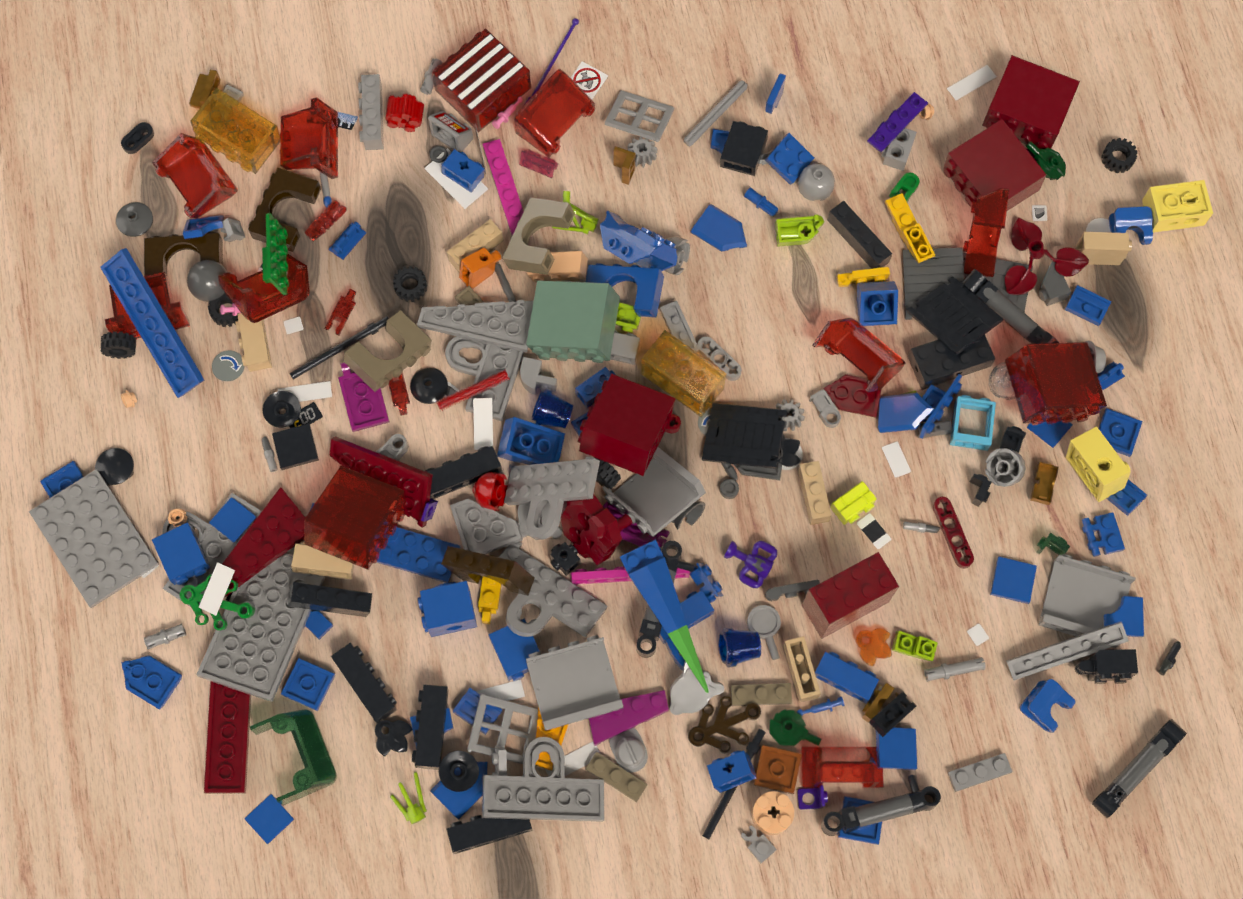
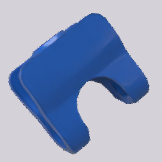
M1150 207L1117 208L1115 213L1109 216L1111 233H1126V230H1133L1138 234L1139 242L1142 245L1151 244L1153 240V216Z
M1043 680L1036 684L1020 705V711L1043 730L1054 733L1058 724L1051 716L1052 705L1056 703L1062 708L1072 709L1076 701L1055 680Z

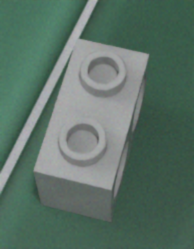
M905 128L889 144V147L883 150L881 156L884 157L883 165L904 171L917 132Z

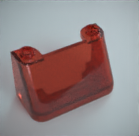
M558 69L516 114L514 119L516 134L550 158L552 154H556L560 150V138L581 116L587 117L594 113L595 103L567 73Z
M180 133L152 162L156 168V173L161 177L170 178L186 200L184 212L190 218L197 219L233 197L238 191L207 145L196 137Z
M289 254L286 255L289 267L287 271L289 287H287L286 295H283L272 283H265L263 281V270L237 281L236 275L232 272L224 273L218 276L219 285L241 314L251 323H257L304 301L308 297L310 287L307 265Z

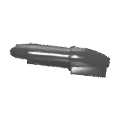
M721 463L726 473L733 480L737 481L738 476L734 467L731 464Z

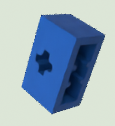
M455 149L442 164V174L471 193L484 178L485 168L479 162L469 159L465 153L458 152Z
M744 750L735 751L724 759H715L712 761V764L707 765L713 786L719 793L757 778L750 756Z

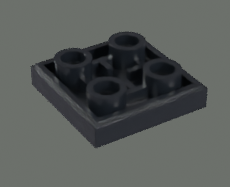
M310 424L272 433L281 470L319 461Z

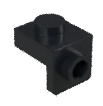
M1007 427L999 449L1008 448L1019 453L1026 432L1022 431L1019 427Z
M973 474L969 482L978 486L979 489L972 504L979 507L982 502H987L991 493L988 492V489L992 482L982 474Z

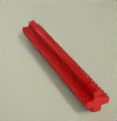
M502 370V372L500 371V373L498 372V374L496 373L492 377H487V379L485 378V380L483 379V381L481 380L477 384L474 383V385L472 384V386L470 385V387L468 386L464 390H459V392L457 391V393L455 392L451 396L442 398L437 403L439 410L443 411V409H447V406L449 408V405L452 407L451 404L454 406V404H458V401L459 403L460 400L462 402V399L464 401V398L467 400V398H471V395L472 397L473 394L475 396V393L477 395L479 391L482 393V391H486V388L488 390V387L490 389V386L492 387L494 384L497 386L499 382L500 384L501 381L503 383V380L505 382V379H509L506 370Z

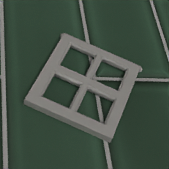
M621 90L605 121V125L659 142L675 108ZM625 99L641 104L638 112L621 108ZM648 107L664 111L662 119L659 120L646 116L645 113ZM621 112L635 117L632 124L628 125L615 121L618 113ZM642 120L658 124L656 132L653 133L640 129L639 126Z
M484 693L480 694L468 744V752L473 751L492 756V752H495V748L477 744L481 727L500 731L496 746H503L505 748L508 734L526 738L524 754L528 744L536 737L538 709L486 696ZM486 705L505 709L501 726L483 722ZM513 711L531 716L527 733L509 728ZM507 752V760L523 764V754Z

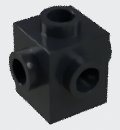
M564 542L562 545L559 543L552 548L550 563L557 571L560 569L565 576L581 564L580 558L577 556L578 551L572 544L568 546Z

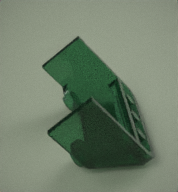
M304 709L281 713L249 726L250 730L256 735L273 729L277 734L291 732L305 768L299 770L293 776L295 790L276 798L277 802L284 806L326 788L336 781L337 772L315 715L311 711Z

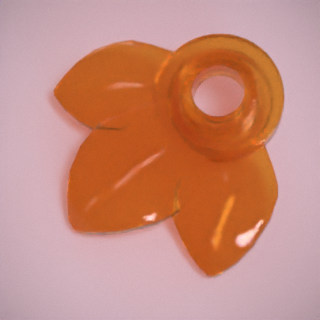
M885 629L862 630L856 636V644L861 648L860 657L869 666L875 665L876 658L885 659L892 656L891 649L885 642L891 634ZM867 637L869 643H863L862 638Z

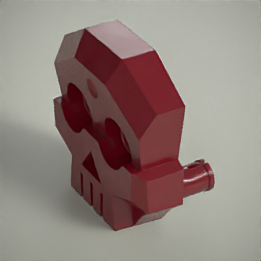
M594 494L593 499L564 501L560 519L564 536L574 544L573 546L579 555L585 559L592 558L597 566L611 558L622 541L621 531L632 524V519L627 514L616 519L607 508L602 506Z

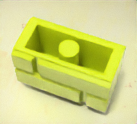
M861 481L832 502L830 508L843 525L848 522L853 524L860 518V513L863 511L868 513L875 507L876 497L867 485Z

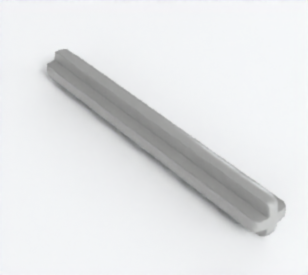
M743 80L739 81L684 138V143L689 147L692 146L747 89V83Z

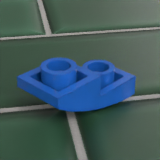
M668 638L665 640L666 647L674 662L683 671L685 660L682 655H679L680 652L672 640Z

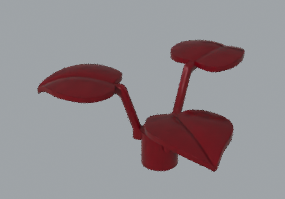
M1018 218L1012 229V244L1019 251L1029 249L1030 260L1027 269L1024 266L1017 265L1007 271L1005 276L1006 292L1011 295H1022L1031 291L1037 283V275L1030 272L1033 260L1042 258L1044 254L1053 262H1056L1055 270L1065 277L1078 274L1088 265L1089 259L1079 250L1070 247L1059 249L1056 254L1057 258H1054L1047 249H1044V244L1041 241V229L1034 223Z

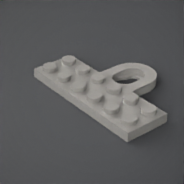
M458 336L454 337L446 347L445 355L447 362L455 371L476 376L475 384L479 383V381L481 382V380L483 381V379L485 380V378L487 379V377L496 375V373L498 374V372L500 373V371L502 372V370H506L509 379H505V382L503 380V383L501 381V384L499 382L497 386L495 384L492 387L490 386V389L488 387V390L486 388V391L484 390L482 393L479 391L477 395L476 393L475 396L473 394V397L471 395L465 408L467 412L474 413L473 398H492L493 419L502 421L524 352ZM462 348L478 349L483 354L482 359L478 363H469L465 358L460 357L459 351Z
M592 458L511 467L504 503L507 505L530 504L527 530L531 536L537 539H547L554 534L559 526L564 501L593 499L600 461ZM549 503L548 519L543 526L541 512L543 507Z
M233 493L230 494L223 504L224 506L232 497L254 514L256 518L262 512ZM186 512L187 522L199 531L198 541L211 568L207 569L203 575L193 576L181 585H174L168 580L163 589L181 601V589L186 585L196 587L206 581L207 577L213 574L217 562L220 564L224 562L253 522L233 543L211 524L206 523L192 513ZM168 519L163 526V534L177 528L170 524ZM190 591L186 594L188 599L192 596Z
M513 544L509 545L499 556V558L516 561L535 577L529 596L518 594L508 607L506 623L515 634L523 637L534 636L545 627L553 616L586 637L606 611L607 605ZM526 604H534L539 607L540 615L529 623L522 622L520 619L522 607Z
M539 737L530 742L524 751L523 777L483 776L482 818L603 822L604 780L565 778V757L562 747L552 738ZM541 752H547L553 763V771L549 777H541L535 770V763L539 759Z

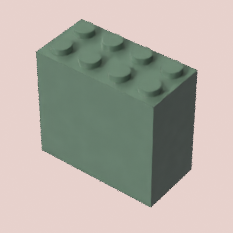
M537 281L526 345L542 360L556 358L560 361H567L568 359H574L578 362L592 360L596 363L610 361L620 296L609 283Z

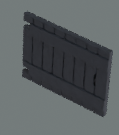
M952 276L948 279L949 285L942 283L916 303L918 307L916 310L911 306L907 309V312L955 355H958L1000 324L1003 318Z
M713 403L702 461L776 469L778 462L772 461V457H779L785 421H780L779 417H786L787 410Z

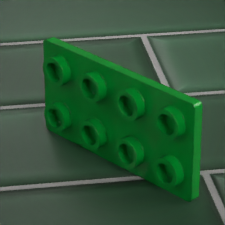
M267 213L266 247L262 248L263 281L265 283H272L283 295H286L287 287H289L287 278L289 267L286 261V255L288 254L286 239L288 234L286 229L279 224L278 220L271 213Z

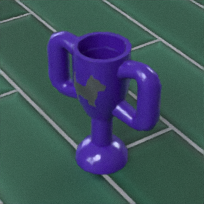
M732 541L724 558L728 559L734 556L744 561L745 566L739 573V580L751 588L758 589L762 586L764 579L767 578L774 564L773 561L777 557V549L765 541H758L754 544L752 553L747 555L738 550L736 543ZM761 548L771 553L768 558L758 555V549ZM750 570L758 575V581L745 576V574Z

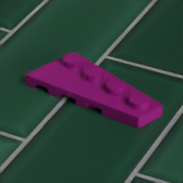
M665 690L620 699L623 703V709L589 718L594 746L668 712L669 708Z

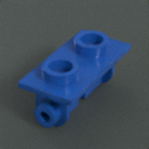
M351 223L329 248V251L344 260L366 232L360 228L361 225L359 223Z
M1113 361L1105 366L1101 373L1095 374L1087 387L1095 396L1125 377L1122 373L1124 366Z
M696 563L698 568L695 566L690 576L697 586L702 583L705 584L699 590L703 591L710 603L716 600L715 596L723 597L724 595L721 592L723 589L719 582L714 581L712 578V571L707 564L704 565V563Z

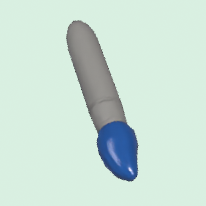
M321 169L320 179L324 196L323 201L326 208L330 209L332 199L330 197L328 177L326 171Z

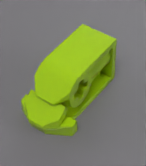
M814 215L777 219L775 222L777 247L808 244L818 234V230L824 224L823 217ZM803 230H805V233H808L807 237L802 233Z

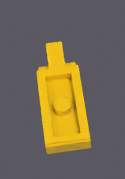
M882 267L838 274V287H848L851 283H866L867 281L884 282L890 275V269Z
M484 576L482 578L478 612L483 613L482 623L490 624L491 615L496 614L499 608L502 584Z

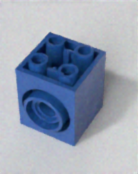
M467 581L444 583L434 588L420 591L421 597L417 598L421 613L425 615L421 617L425 632H429L431 637L477 627Z

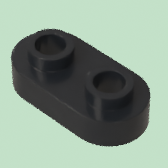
M142 122L134 127L121 140L123 150L128 154L137 153L154 137L152 126L149 123Z

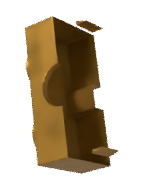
M1042 462L1038 464L1035 476L1038 484L1035 483L1033 485L1031 501L1046 505L1051 504L1054 483L1059 467Z
M887 682L883 687L879 685L873 694L876 697L872 703L868 701L862 711L865 714L862 719L869 723L878 714L895 688Z

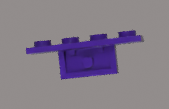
M914 92L897 110L895 109L890 114L886 122L883 121L879 125L877 131L867 142L879 152H882L928 105V102Z

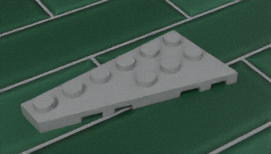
M517 300V302L507 303L504 301L475 303V305L467 306L461 304L454 307H422L417 326L427 330L527 352L529 347L526 344L534 301Z

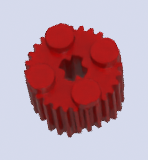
M403 94V97L390 95L388 97L385 117L387 126L390 128H403L406 132H415V128L420 127L422 124L424 104L418 102L416 97L411 94Z

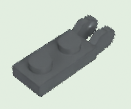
M812 580L770 588L767 590L765 597L767 601L772 602V600L777 601L780 596L784 595L786 598L797 597V593L805 592V595H807L808 590L820 584V581Z

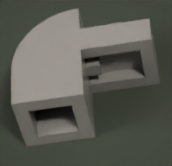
M523 357L520 368L523 387L536 395L537 388H540L543 392H556L557 379L541 375L542 361Z

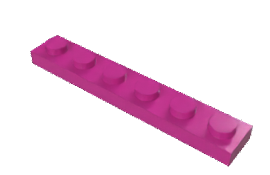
M498 139L483 143V149L511 235H513L524 211L501 141Z
M616 567L614 570L596 568L595 571L578 569L575 572H571L574 585L632 581L624 567ZM678 568L675 579L689 578L690 571Z

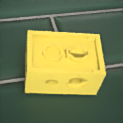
M1205 180L1150 187L1142 199L1143 206H1148L1152 209L1153 233L1204 226L1213 214Z
M1097 426L1070 440L1065 458L1098 503L1125 488L1131 472L1127 462H1123Z

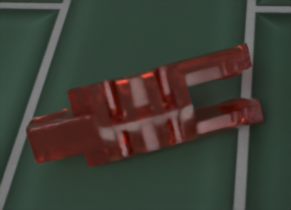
M333 201L324 210V213H321L316 218L317 220H314L305 231L306 236L314 242L326 233V229L329 230L334 225V222L336 223L347 210L346 207L340 206L337 201Z
M349 289L345 297L341 295L324 329L329 331L334 320H336L340 324L336 328L335 334L340 336L356 305V302L353 301L356 291Z
M403 372L398 377L399 380L393 381L392 378L388 383L393 406H398L400 416L408 414L406 404H410Z

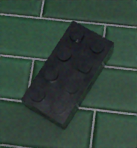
M985 335L958 355H955L941 341L935 340L911 348L907 356L921 390L929 388L930 385L935 386L956 379L958 374L965 376L989 368L995 361V356Z

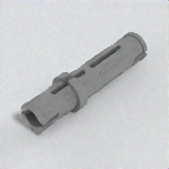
M980 657L949 665L944 663L939 667L924 669V675L927 677V682L941 678L946 680L950 676L985 670V662L982 663L984 659Z

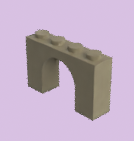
M537 198L529 199L523 215L518 221L517 228L511 236L510 243L503 254L502 259L509 269L548 275L555 260L549 249L529 246L528 242L531 236L543 227L552 226L569 229L575 215L569 203Z
M401 310L388 319L386 323V331L403 349L401 355L391 360L379 359L372 355L360 342H357L344 352V363L374 392L379 388L386 387L392 378L399 377L405 368L412 367L418 358L426 356L431 350L432 340Z

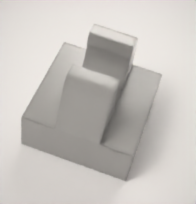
M230 218L223 221L224 226L221 228V232L227 233V236L223 238L224 241H241L245 238L240 221Z

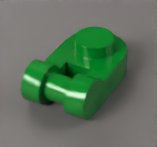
M906 173L893 188L889 197L892 198L901 194L899 191L902 189L906 191L904 197L908 202L919 186V177L914 173Z

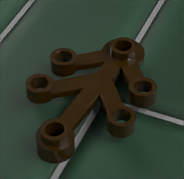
M724 696L720 700L721 706L714 725L706 728L709 717L714 713V707L711 704H706L702 708V716L698 726L693 727L689 731V742L696 747L707 744L718 748L721 753L726 754L731 749L730 743L725 740L721 742L710 737L718 733L736 740L739 745H746L749 741L748 734L744 732L739 733L728 728L747 719L757 720L761 715L759 705L751 703L747 705L744 712L724 720L728 708L732 705V699L729 696ZM724 699L730 701L728 706L723 705L722 701ZM706 707L711 708L712 712L710 714L705 713L704 709ZM754 709L756 715L751 716L749 710ZM696 733L701 734L702 739L696 740L694 738V735ZM742 735L745 736L747 739L746 742H741L739 740V737ZM727 744L728 750H722L721 745Z

